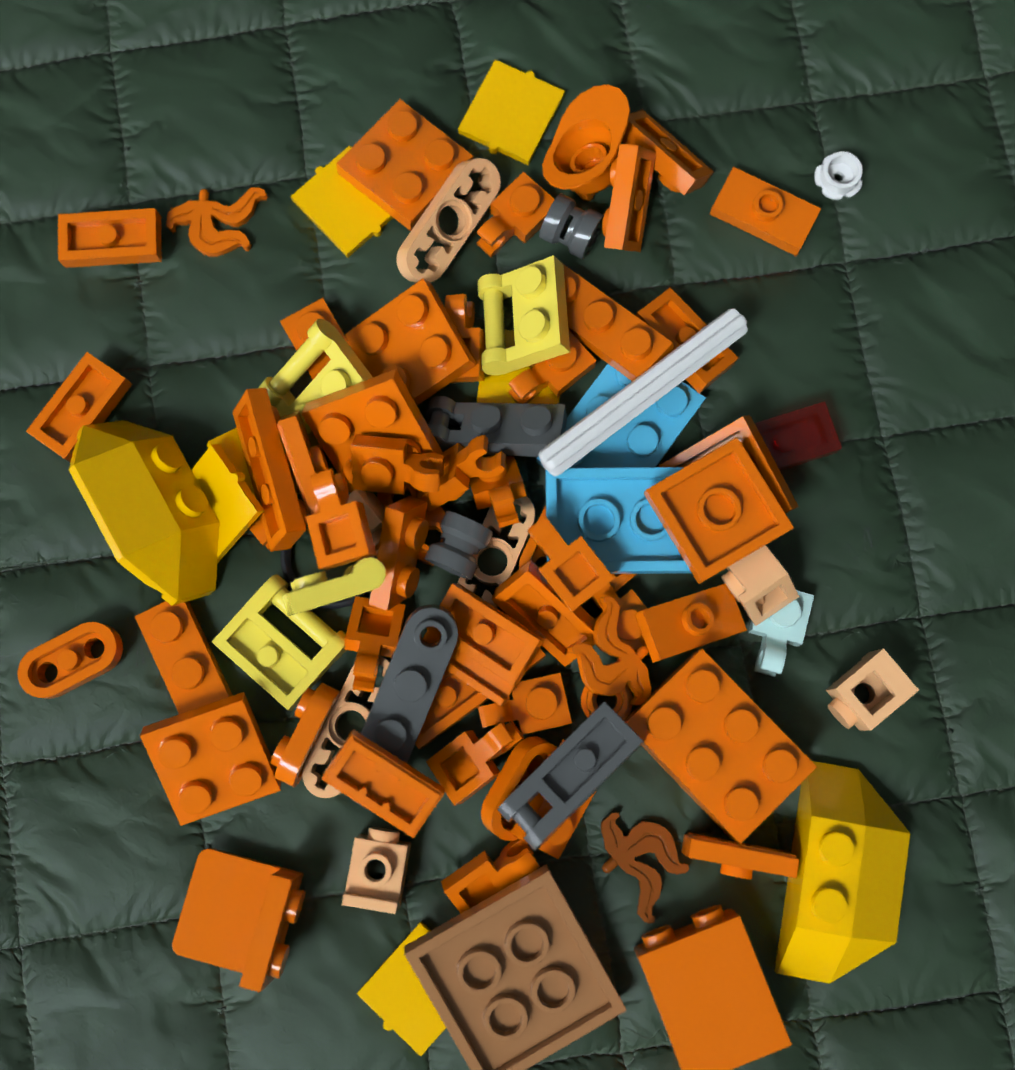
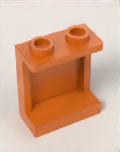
M721 905L711 906L691 916L692 924L674 931L671 925H665L641 936L643 943L635 946L634 951L670 1039L680 1070H733L792 1045L740 915L734 910L727 909L723 911Z

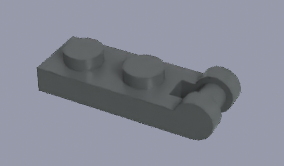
M434 396L428 401L426 418L429 421L428 426L443 452L458 442L465 448L473 438L485 435L488 438V451L485 455L494 456L502 451L506 456L539 457L540 450L565 432L567 412L565 404L455 402L445 396ZM448 427H461V430H449Z
M604 702L499 806L498 811L508 822L514 820L526 833L524 840L536 851L644 744V741ZM539 793L553 807L543 818L529 805Z

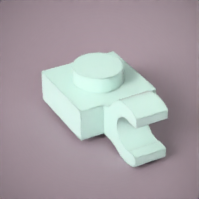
M796 590L799 597L757 626L751 621L748 633L763 637L755 664V672L775 677L776 673H782L787 653L786 644L797 647L803 644L814 595Z

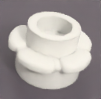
M849 152L833 153L824 158L823 164L816 168L814 174L815 183L822 188L823 195L829 199L840 200L843 196L852 197L862 186V181L860 180L863 172L862 165L859 159ZM834 175H841L843 177V180L837 181L834 178Z

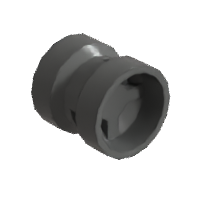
M560 193L546 214L539 238L553 245L560 242L568 247L570 254L584 260L601 231L604 214L592 208L583 210L577 207L574 199Z
M446 511L440 524L442 529L440 537L443 539V542L432 543L427 551L425 560L459 577L472 580L478 568L476 559L472 556L473 554L478 555L480 550L487 548L493 532L465 516Z

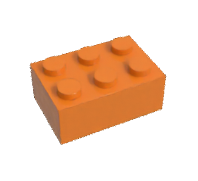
M703 649L693 652L651 693V696L642 705H639L624 720L644 741L642 747L730 839L740 844L817 768Z

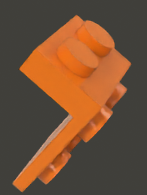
M207 848L201 851L197 857L172 942L173 951L179 956L243 973L239 987L261 992L274 978L280 979L285 969L290 945L284 944L289 923L295 924L303 906L305 891L299 888L304 873L214 848Z

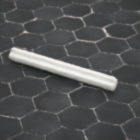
M734 308L728 309L540 450L538 455L543 467L552 476L562 474L745 335L748 328L744 315Z

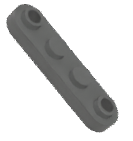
M428 604L415 609L409 615L361 731L362 735L405 763L410 758L457 643V622L452 613L446 608L435 604ZM434 626L438 628L441 632V638L435 643L425 642L420 634L425 627Z

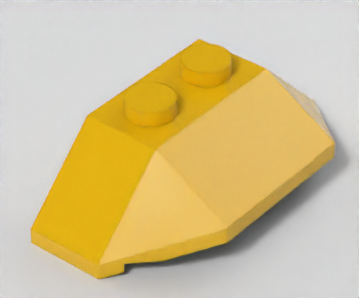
M124 420L83 425L77 434L76 439L78 440L73 450L69 472L117 562L144 584L161 592V598L171 606L212 594L216 590L220 521L174 437Z
M812 761L817 768L801 783L791 851L799 859L797 878L788 877L775 972L781 975L830 984L897 943L910 832L859 769Z

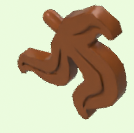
M611 812L601 821L600 829L604 840V848L611 856L602 865V870L605 873H610L619 865L625 873L636 877L639 882L637 914L644 922L649 924L655 923L652 907L660 897L662 888L661 875L653 867L635 860V857L645 853H654L658 862L665 870L673 874H684L689 870V866L686 863H679L673 837L666 828L657 823L641 821L635 824L626 836H623L621 829L615 824L616 819L619 817V812Z

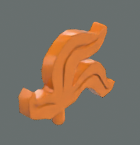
M251 187L237 202L230 206H224L216 201H209V191L202 189L199 192V201L189 200L167 213L166 226L172 233H175L178 225H190L188 236L191 244L199 252L209 257L221 256L239 247L249 251L251 250V243L245 234L239 230L218 232L215 229L213 219L216 218L221 223L231 227H240L246 224L254 215L256 204L261 200H267L268 196L264 189Z
M610 596L601 597L600 602L603 605V611L595 622L593 639L598 649L608 655L617 657V661L603 665L593 647L584 643L571 644L568 647V653L577 655L580 675L587 689L596 694L614 696L620 693L628 684V687L634 693V698L630 701V705H642L651 696L648 668L642 662V659L649 653L647 646L642 645L634 651L630 645L619 640L617 624L620 606Z

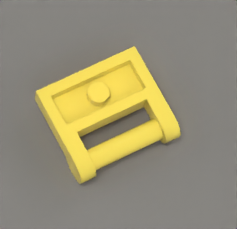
M554 255L502 275L486 274L478 279V296L483 300L486 350L481 354L482 371L488 375H503L570 352L564 265ZM512 297L515 346L506 348L503 300Z
M317 319L307 331V340L274 377H267L258 387L267 389L271 406L277 408L280 417L297 411L302 413L305 404L373 378L339 331L324 319ZM325 351L331 360L295 399L289 390ZM302 416L312 447L319 445L320 443Z
M369 557L349 566L344 571L342 577L332 580L327 579L325 571L293 580L294 582L290 583L293 591L282 596L287 615L291 616L375 590L383 584L386 571L378 559Z
M274 574L214 638L212 643L283 707L292 711L299 703L304 692L308 688H312L332 664L347 651L345 650L346 634L342 630L336 633L311 610L288 616L282 596L290 592L288 590L289 583L278 574ZM275 605L322 647L313 659L263 616V613L270 606Z

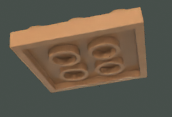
M547 865L542 866L404 946V955L470 1070H526L627 1011L619 993Z

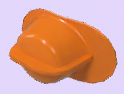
M608 84L594 86L580 93L569 104L560 120L551 146L542 164L543 176L551 186L559 189H570L581 199L591 201L596 193L603 191L611 185V164L614 158L618 156L619 144H621L627 129L631 112L628 98L619 88Z

